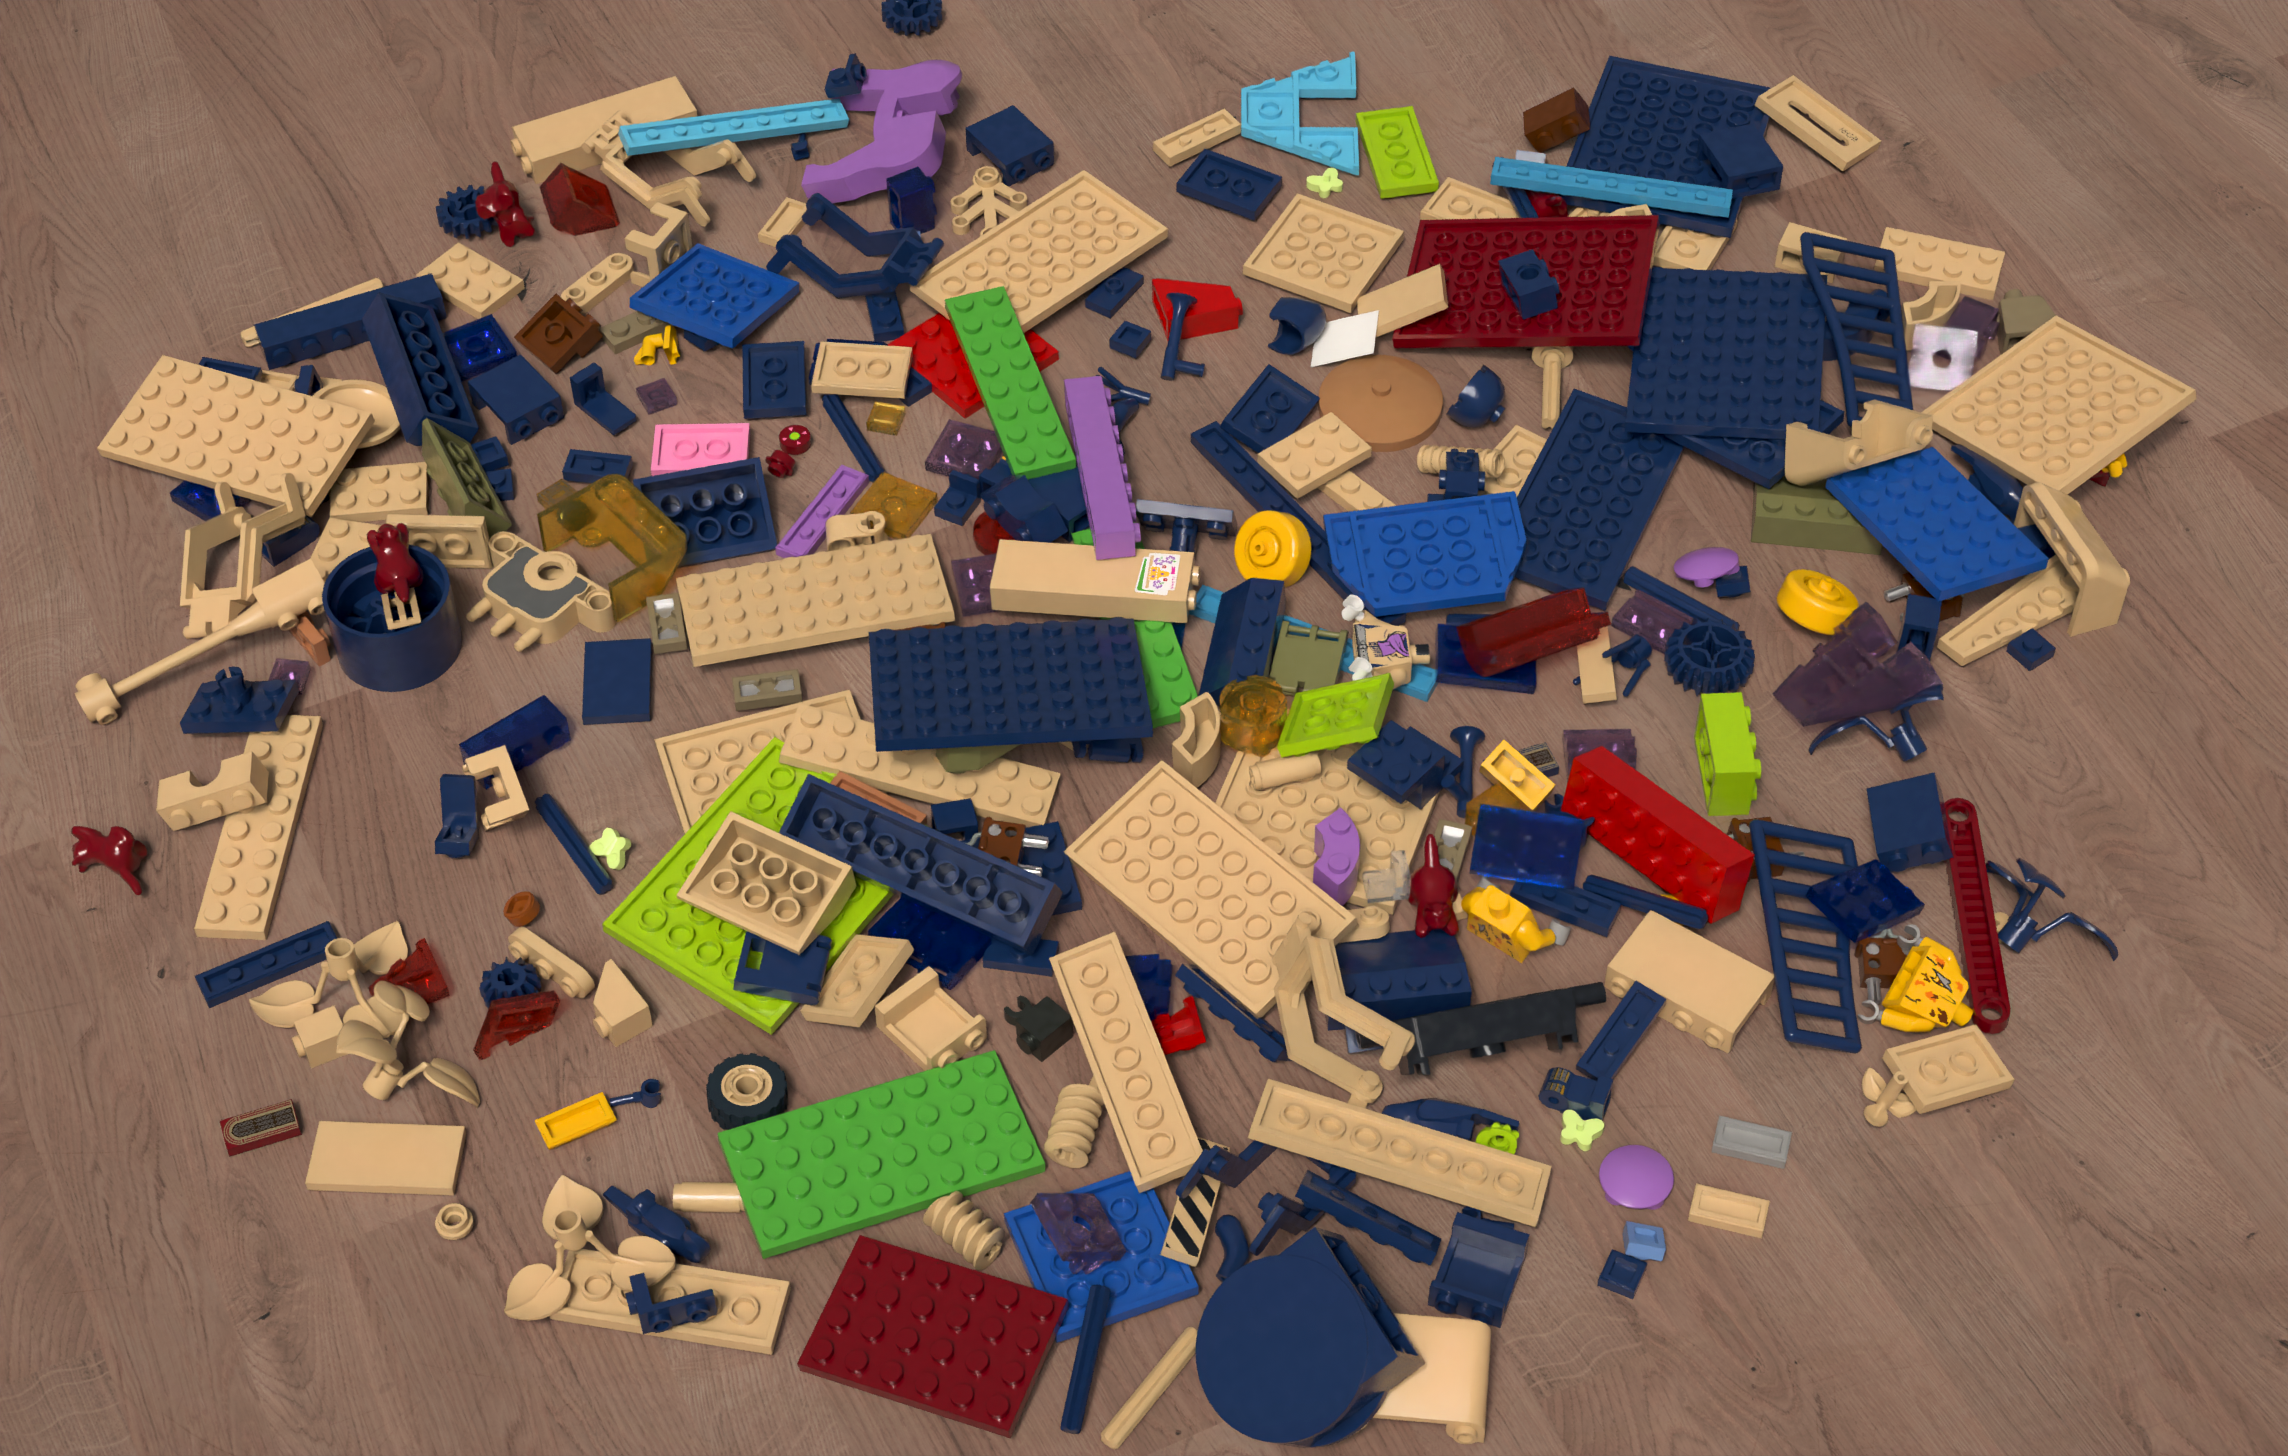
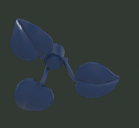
M1927 665L1917 667L1907 674L1893 679L1878 691L1879 696L1893 690L1897 705L1890 710V713L1893 714L1898 710L1901 712L1904 722L1890 729L1893 736L1889 738L1868 718L1856 715L1836 722L1820 732L1809 746L1810 755H1812L1818 744L1823 740L1849 727L1862 724L1879 736L1888 748L1895 746L1903 762L1927 750V747L1912 723L1909 709L1913 704L1932 700H1944V687L1942 683L1924 688L1903 700L1900 693L1903 685L1910 681H1922L1928 667Z
M2018 858L2016 862L2019 864L2025 882L2038 883V888L2034 893L2009 870L1993 861H1987V872L2000 875L2012 882L2020 896L2013 913L2007 919L2008 922L1998 933V938L2012 949L2020 953L2031 938L2037 942L2042 935L2064 922H2070L2095 934L2107 946L2113 961L2116 960L2118 957L2117 947L2107 934L2094 924L2072 912L2065 913L2036 931L2034 928L2038 923L2029 917L2028 914L2046 887L2050 888L2062 899L2066 897L2064 892L2049 877L2039 873L2033 865L2021 858ZM2027 896H2031L2029 902L2027 903L2023 911H2021L2027 899Z

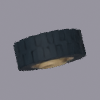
M750 1053V1055L737 1054L735 1057L724 1059V1062L717 1064L714 1067L713 1073L709 1074L708 1084H706L708 1110L711 1112L713 1121L717 1122L719 1127L724 1130L784 1113L785 1109L787 1110L788 1091L786 1075L784 1071L780 1070V1065L772 1062L766 1056L761 1057L754 1053Z

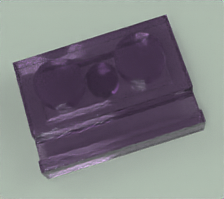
M1637 589L1633 598H1629L1612 617L1611 626L1631 637L1636 634L1642 636L1653 649L1665 654L1668 648L1666 643L1672 637L1674 629H1680L1684 622L1692 625L1694 618Z

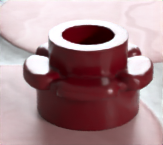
M774 450L771 456L766 457L765 461L769 464L767 470L772 475L778 478H784L785 475H793L792 472L796 462L790 455L780 450Z

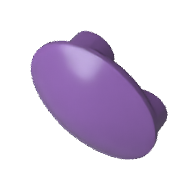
M1707 547L1691 551L1681 556L1674 564L1676 576L1694 581L1696 587H1708L1714 583V579L1737 573L1740 570L1738 554L1724 547Z
M1627 1145L1613 1150L1604 1158L1599 1171V1179L1605 1191L1606 1200L1612 1205H1622L1633 1209L1648 1208L1656 1210L1661 1208L1664 1200L1669 1196L1674 1183L1673 1171L1668 1161L1657 1151L1640 1145Z

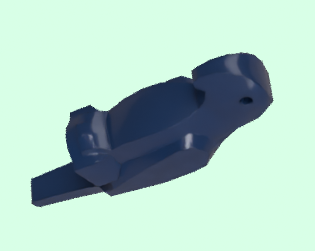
M1961 444L1953 445L1951 451L1973 465L1972 468L1975 473L1970 475L1968 481L2001 513L2009 515L2011 522L2014 524L2023 491L2021 484L1985 457Z
M1438 1098L1391 1104L1385 1106L1382 1114L1469 1141L1472 1140L1475 1124L1491 1126L1494 1122H1499L1503 1125L1508 1124L1512 1130L1517 1131L1520 1124L1517 1120L1485 1109Z
M613 1185L603 1193V1196L628 1219V1225L638 1235L660 1241L673 1254L683 1256L693 1263H701L710 1254V1243L692 1231V1226L686 1218L657 1204L655 1194L650 1190L646 1189L634 1199Z

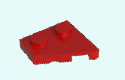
M1193 996L1183 999L1185 1008L1172 1016H1169V1013L1164 1011L1151 1021L1164 1055L1180 1050H1191L1197 1045L1206 1042Z

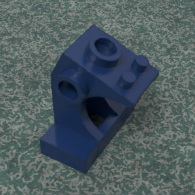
M1451 449V452L1446 451V470L1439 471V489H1445L1444 494H1428L1427 502L1478 496V491H1484L1485 471H1479V457L1475 450L1468 449L1467 452H1459L1458 449Z

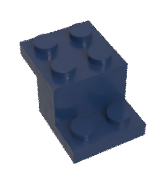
M1392 720L1380 729L1378 738L1365 743L1347 760L1348 770L1398 803L1402 804L1407 800L1419 809H1422L1443 789L1441 780L1445 775L1451 774L1455 777L1463 770L1464 765L1463 759L1410 726L1406 730Z

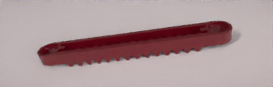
M1952 798L1947 800L1944 805L1954 858L1944 861L1947 864L1946 874H1948V885H1950V896H1952L1953 916L1956 919L1955 929L1957 930V941H1959L1961 964H1963V976H1965L1969 986L1967 999H1969L1970 1008L1973 1010V1024H1976L1980 1031L1984 1033L1996 1034L2002 1032L2007 1027L2011 1008L1977 811L1970 801L1963 798ZM1961 812L1966 815L1967 819L1955 821L1949 817V814ZM1985 1009H1994L2000 1013L2001 1017L1996 1020H1990L1985 1018L1981 1012Z

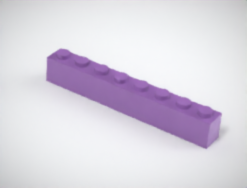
M1101 376L1064 379L1065 407L1096 560L1136 556L1135 543L1141 542L1139 523H1133L1136 522L1135 503H1129L1132 502V491L1130 483H1127L1126 463H1123L1122 444H1119L1118 425H1115L1114 407L1111 406L1110 389L1104 388Z

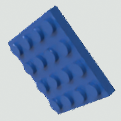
M698 243L630 297V308L667 322L672 326H677L698 336L720 343L723 346L734 348L799 293V282Z
M1130 1171L1004 1213V1222L1032 1287L1068 1299L1069 1308L1055 1337L1056 1343L1080 1335L1092 1285L1106 1286L1111 1291L1103 1327L1199 1294V1286L1189 1265L1160 1255L1169 1221L1154 1189L1152 1188L1139 1194Z

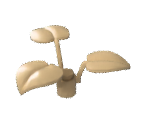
M398 921L372 932L356 944H353L351 940L346 938H337L330 941L325 947L327 962L321 963L322 972L316 993L308 983L294 980L278 984L262 995L249 999L252 1009L262 1020L276 1027L292 1028L295 1027L293 1021L314 1014L313 1004L320 1002L327 976L330 972L339 981L350 980L359 1005H355L345 1012L343 1025L347 1021L358 1020L376 1028L381 1033L383 1039L388 1038L390 1035L395 1034L402 1018L401 1013H396L383 1006L376 999L375 995L366 1001L355 973L359 969L361 973L369 970L376 975H384L398 970L405 964L408 958V947L402 934L401 926Z
M387 981L377 982L374 986L376 999L389 1010L401 1013L402 1015L391 1043L389 1044L387 1040H383L381 1033L373 1026L358 1020H350L340 1030L336 1048L337 1053L354 1054L376 1062L363 1082L365 1091L374 1098L387 1100L396 1085L404 1088L410 1079L423 1072L424 1076L431 1083L464 1099L477 1108L480 1104V1098L474 1080L463 1068L450 1061L434 1058L430 1064L423 1062L403 1075L402 1070L404 1067L396 1059L397 1053L395 1049L408 1023L409 1016L418 1021H425L430 1013L429 1007L420 995L406 987L394 985Z
M562 1175L549 1194L542 1217L546 1233L551 1238L558 1240L554 1245L557 1251L556 1268L553 1271L549 1265L537 1263L521 1269L509 1285L504 1312L508 1317L530 1321L546 1318L559 1311L568 1301L572 1290L569 1281L560 1277L564 1269V1250H580L587 1241L592 1243L610 1262L615 1263L611 1268V1278L618 1288L628 1292L632 1291L629 1276L644 1273L647 1286L651 1288L674 1269L676 1259L666 1245L647 1236L626 1238L619 1245L618 1255L612 1254L590 1231L598 1224L603 1215L604 1207L600 1197L593 1190Z

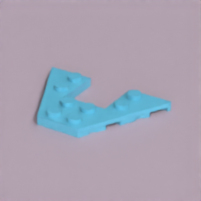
M1349 52L1348 58L1329 63L1326 60L1317 66H1308L1291 72V77L1275 81L1272 78L1263 81L1259 85H1251L1241 89V136L1353 175H1359L1358 127H1300L1299 98H1356L1355 52Z

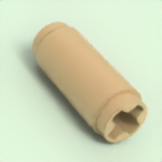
M1316 751L1309 752L1301 757L1294 755L1283 758L1278 757L1249 766L1250 779L1255 790L1260 788L1263 790L1311 778L1315 774L1321 773V764Z
M682 1182V1184H674V1210H681V1212L741 1213L744 1211L736 1183Z

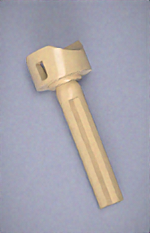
M1574 346L1532 347V360L1537 366L1543 368L1542 427L1545 429L1548 427L1553 429L1560 416L1561 369L1571 363Z

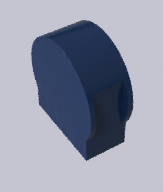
M1317 1227L1311 1229L1279 1255L1254 1260L1226 1278L1206 1305L1196 1338V1365L1199 1380L1209 1403L1217 1414L1232 1428L1248 1437L1264 1442L1301 1448L1329 1446L1347 1439L1358 1432L1377 1413L1388 1391L1425 1364L1344 1236Z

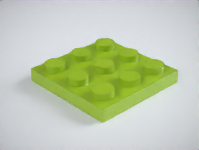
M1387 673L1296 693L1277 745L1281 758L1292 755L1301 757L1316 750H1334L1342 745L1355 742L1364 744L1378 738L1394 687L1391 674Z

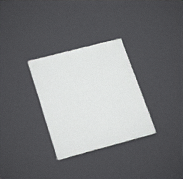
M1379 310L1326 322L1325 329L1318 340L1314 342L1311 367L1374 353Z

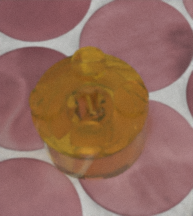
M1259 675L1247 676V680L1237 682L1236 679L1228 683L1222 690L1219 698L1221 741L1241 752L1253 753L1260 757L1268 755L1278 745L1287 720V698L1282 692V687L1276 681Z

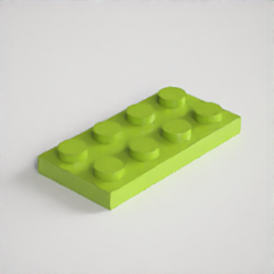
M1413 106L1356 113L1355 122L1381 199L1436 192L1438 190L1439 181Z

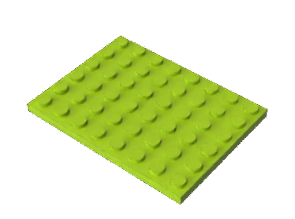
M776 737L768 743L602 924L603 932L770 1035L777 1030L799 1003L733 990L746 930L677 899L676 895L730 811L779 833L807 775L810 774L828 783L837 775L821 771L822 774L779 763L780 752L784 742ZM854 876L857 885L840 914L820 934L832 940L826 972L836 962L856 934L859 935L894 895L893 893ZM751 948L746 967L759 970L763 953L752 951Z

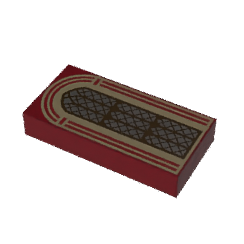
M292 1099L220 1121L229 1157L302 1135Z

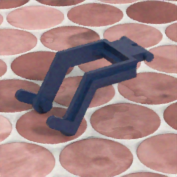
M815 193L808 199L806 203L807 210L802 215V220L805 224L813 226L821 219L864 255H891L880 270L839 275L805 248L798 236L783 235L776 244V254L769 260L766 268L768 271L779 274L791 261L836 298L894 292L898 284L909 283L912 286H916L928 270L929 264H932L943 248L944 242L940 238H934L930 243H923L915 227L869 233L820 193Z
M1254 1140L1238 1156L1217 1145L1213 1146L1210 1150L1204 1149L1177 1187L1175 1193L1181 1199L1186 1198L1203 1175L1236 1188L1278 1147ZM1305 1156L1329 1174L1328 1181L1346 1190H1349L1356 1183V1171ZM1270 1192L1266 1193L1258 1204V1208L1263 1211L1261 1218L1266 1224L1250 1245L1249 1251L1255 1256L1261 1254L1279 1228L1294 1235H1297L1301 1230L1306 1232L1325 1211L1313 1210L1305 1204H1301L1280 1193H1277L1275 1196Z

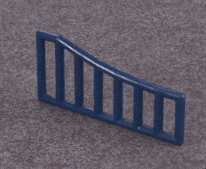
M1809 232L1802 233L1800 236L1802 262L1826 316L1834 341L1844 392L1848 426L1852 428V421H1860L1863 418L1859 416L1858 404L1864 405V402L1878 400L1913 410L1895 253L1889 249ZM1814 246L1881 260L1884 264V272L1815 258ZM1820 272L1886 285L1887 297L1826 285ZM1832 299L1889 310L1890 322L1838 312ZM1842 325L1892 335L1893 348L1845 338ZM1849 352L1895 361L1896 373L1851 364ZM1854 378L1898 386L1899 399L1858 391L1855 387Z
M1754 819L1750 822L1749 829L1753 853L1755 854L1754 859L1784 1037L1788 1042L1856 1054L1861 1051L1862 1044L1856 1017L1850 964V927L1859 877L1854 842L1848 837ZM1765 835L1841 850L1844 864L1767 849ZM1770 864L1844 878L1842 892L1772 878ZM1775 893L1839 905L1838 919L1777 908ZM1780 923L1836 933V947L1783 938ZM1785 952L1836 962L1837 977L1788 968ZM1790 983L1838 991L1840 1007L1792 998ZM1795 1013L1843 1022L1845 1037L1798 1029Z

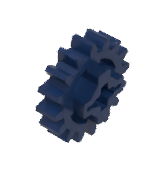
M886 0V2L881 3L882 21L886 22V28L894 27V33L896 34L901 30L904 31L905 36H908L910 33L920 35L921 30L930 32V26L938 27V20H942L941 0Z
M469 185L467 190H463L459 186L456 193L446 192L447 199H439L440 206H436L439 227L444 228V233L447 234L453 231L455 238L465 234V238L469 239L471 234L475 233L476 236L481 237V231L491 232V225H498L493 217L483 219L476 211L475 201L478 195L485 192L484 186H480L477 190L473 189L472 185Z

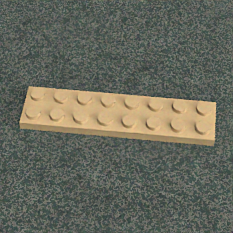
M801 703L798 705L779 757V763L822 774L821 771L834 774L841 771L873 788L932 804L971 798L976 816L983 818L991 817L992 820L1025 824L1026 828L1046 824L1061 774L1002 757L997 758L979 770H968L961 774L946 772L936 757V749L876 752L874 723Z
M286 715L279 731L249 732L244 753L253 751L269 772L267 802L226 815L194 928L197 937L267 939L323 728L321 716Z
M1112 932L1050 957L1049 960L1139 1194L1186 1175L1203 1150L1116 933Z
M1271 1079L1267 1080L1248 1136L1249 1139L1536 1227L1552 1167Z

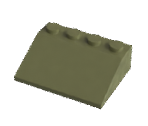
M1784 475L1770 489L1754 482L1751 542L1881 555L1883 546L1825 487L1827 479L1806 486H1799L1788 482Z

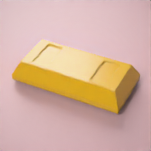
M603 1092L536 1119L535 1123L548 1150H551L609 1126L617 1120Z

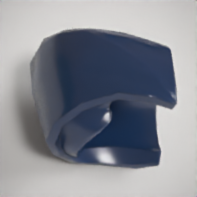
M1281 297L1269 314L1273 321L1278 319L1279 328L1277 336L1272 343L1268 344V347L1281 354L1293 355L1316 342L1326 325L1324 307L1315 301L1303 298Z

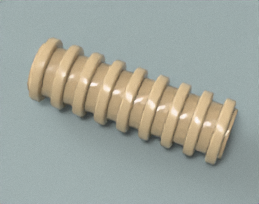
M1423 445L1417 455V465L1422 473L1430 472L1436 474L1440 470H1446V451L1451 452V449H1458L1459 452H1467L1468 449L1475 450L1479 457V471H1485V477L1498 478L1505 467V458L1499 449L1483 450L1481 448L1474 449L1468 447L1466 449L1454 446L1448 448L1447 446Z

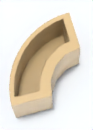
M1929 281L1928 290L1923 297L1902 304L1901 310L1906 351H1918L1921 348L1936 343L1948 333L1953 324L1961 289L1960 281Z
M1208 692L1180 706L1181 736L1172 743L1173 769L1196 788L1211 776L1221 754L1219 711L1215 701Z

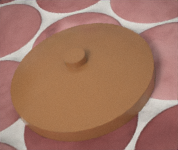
M1367 355L1348 360L1334 368L1325 377L1319 390L1318 411L1320 418L1332 412L1372 447L1371 451L1373 452L1399 451L1419 444L1435 431L1442 417L1443 395L1436 379L1422 366L1401 357Z

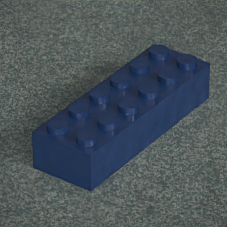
M378 292L363 316L362 321L406 442L414 446H422V421L428 418L470 443L479 427L433 307Z

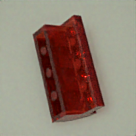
M1570 588L1465 623L1456 628L1468 663L1477 674L1482 677H1488L1598 638L1597 635H1600L1599 629L1611 625L1608 612L1591 613L1584 588Z

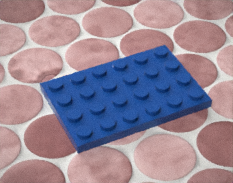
M1934 447L1828 478L1825 487L1938 602L2034 573L2047 567L2049 558Z

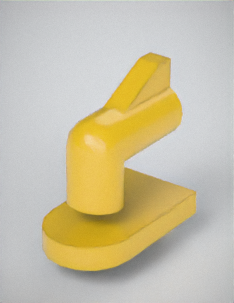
M667 325L665 326L664 334L658 333L646 336L643 339L642 347L634 357L635 364H654L656 348L663 347L671 365L677 364V357H680L675 327Z

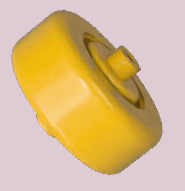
M1266 510L1252 515L1243 523L1236 536L1234 545L1236 566L1245 580L1250 578L1284 581L1285 587L1292 586L1304 575L1311 558V540L1306 527L1298 518L1285 512Z
M1797 569L1789 572L1776 597L1779 608L1791 620L1809 630L1825 635H1841L1848 631L1859 609L1857 598L1846 586L1827 575L1806 569Z

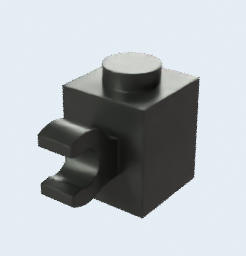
M1020 995L1017 997V1004L1021 1011L1014 1012L1007 1006L1004 1008L1005 1020L1009 1024L1016 1026V1042L1020 1049L1028 1055H1034L1041 1062L1073 1038L1071 1015L1048 996L1033 1007L1026 997Z

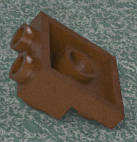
M555 294L514 338L556 374L575 354L583 358L603 335L598 331L601 325L589 313L583 316L580 314L583 310L571 298L565 301Z

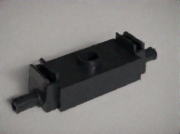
M1602 982L1393 1020L1392 1022L1412 1032L1415 1037L1412 1049L1406 1056H1402L1399 1061L1400 1074H1414L1413 1065L1415 1064L1418 1075H1430L1429 1056L1465 1049L1470 1050L1471 1058L1506 1052L1504 1043L1506 1041L1545 1034L1548 1050L1562 1049V1042L1576 1043L1578 1042L1576 1008L1605 1003L1606 992ZM1355 1031L1359 1049L1381 1046Z

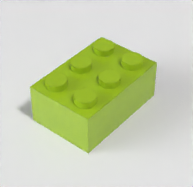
M1742 692L1701 694L1694 742L1708 816L1749 815L1751 801H1756L1757 799L1755 780L1761 778L1760 759L1754 758L1756 736L1754 732H1749L1748 726L1751 724V711L1749 706H1744Z

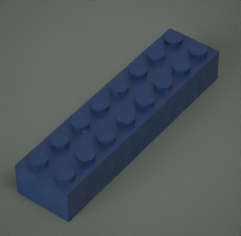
M810 774L807 775L779 831L780 834L852 866L854 876L1031 956H1033L1063 894L1054 882Z

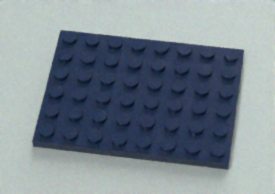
M1609 56L1589 107L1590 130L1578 135L1566 167L1721 188L1722 178L1709 159L1699 161L1696 157L1699 134L1754 123L1764 137L1771 117L1756 107L1755 103L1758 96L1771 88ZM1560 195L1569 206H1578L1600 212L1612 213L1620 208L1637 206L1634 204ZM1744 197L1731 200L1729 218L1649 207L1652 215H1659L1660 224L1731 238Z
M1653 267L1639 346H1634L1625 432L1786 440V425L1794 422L1807 424L1808 429L1819 432L1825 314L1808 274ZM1821 275L1827 285V275Z
M1114 617L1110 620L1080 619L1072 622L1050 620L1044 623L1026 624L1024 622H1015L1010 625L981 624L974 627L950 625L945 628L935 629L915 627L911 630L893 631L891 629H881L876 632H869L876 752L1153 737V724L1133 618Z

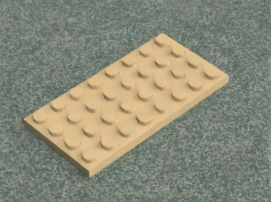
M1083 170L926 271L916 286L910 285V291L949 319L945 309V299L1004 286L1021 329L1025 333L1168 237V228Z
M162 355L97 449L103 457L215 489V485L218 482H227L232 494L276 507L285 503L280 477L282 474L292 473L297 483L305 515L312 517L375 422V419L371 412Z
M931 534L914 535L909 538L892 541L885 540L863 546H850L846 549L828 552L821 551L811 555L787 557L782 560L765 563L758 562L742 567L723 568L718 571L689 574L676 578L694 667L867 637L869 632H876L881 629L898 630L955 621L953 606Z
M1163 760L1154 766L1064 851V854L1069 857L1071 863L1188 962L1196 965L1234 1000L1242 1004L1256 1019L1265 1015L1277 1003L1274 987L1279 980L1277 966L1272 963V957L1283 939L1287 937L1288 931L1301 912L1308 913L1312 917V922L1309 925L1311 936L1333 939L1334 946L1358 924L1354 915Z

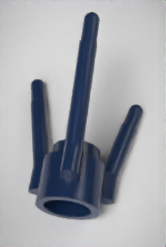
M1637 634L1628 641L1602 653L1603 658L1612 657V664L1619 661L1625 668H1637L1622 693L1625 697L1630 694L1642 673L1651 666L1647 660L1652 654L1651 645L1645 638ZM1580 676L1573 680L1574 685L1581 683Z

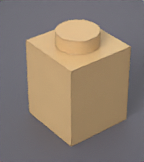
M335 1005L293 1021L297 1036L291 1038L298 1057L306 1055L311 1068L348 1054L337 1053L336 1050L338 1034L343 1027V1023Z

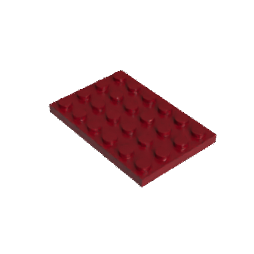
M859 1235L797 1365L800 1371L1011 1438L1066 1315L1069 1303L1068 1299Z

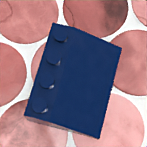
M760 457L633 479L651 573L776 550L777 541Z
M1434 929L1426 937L1422 938L1416 935L1415 930L1392 932L1378 939L1338 943L1335 946L1345 995L1374 1012L1380 1013L1381 1016L1390 1021L1470 1006L1472 990L1466 962L1456 937L1447 934L1444 930ZM1325 1014L1328 1031L1344 1029V1024Z

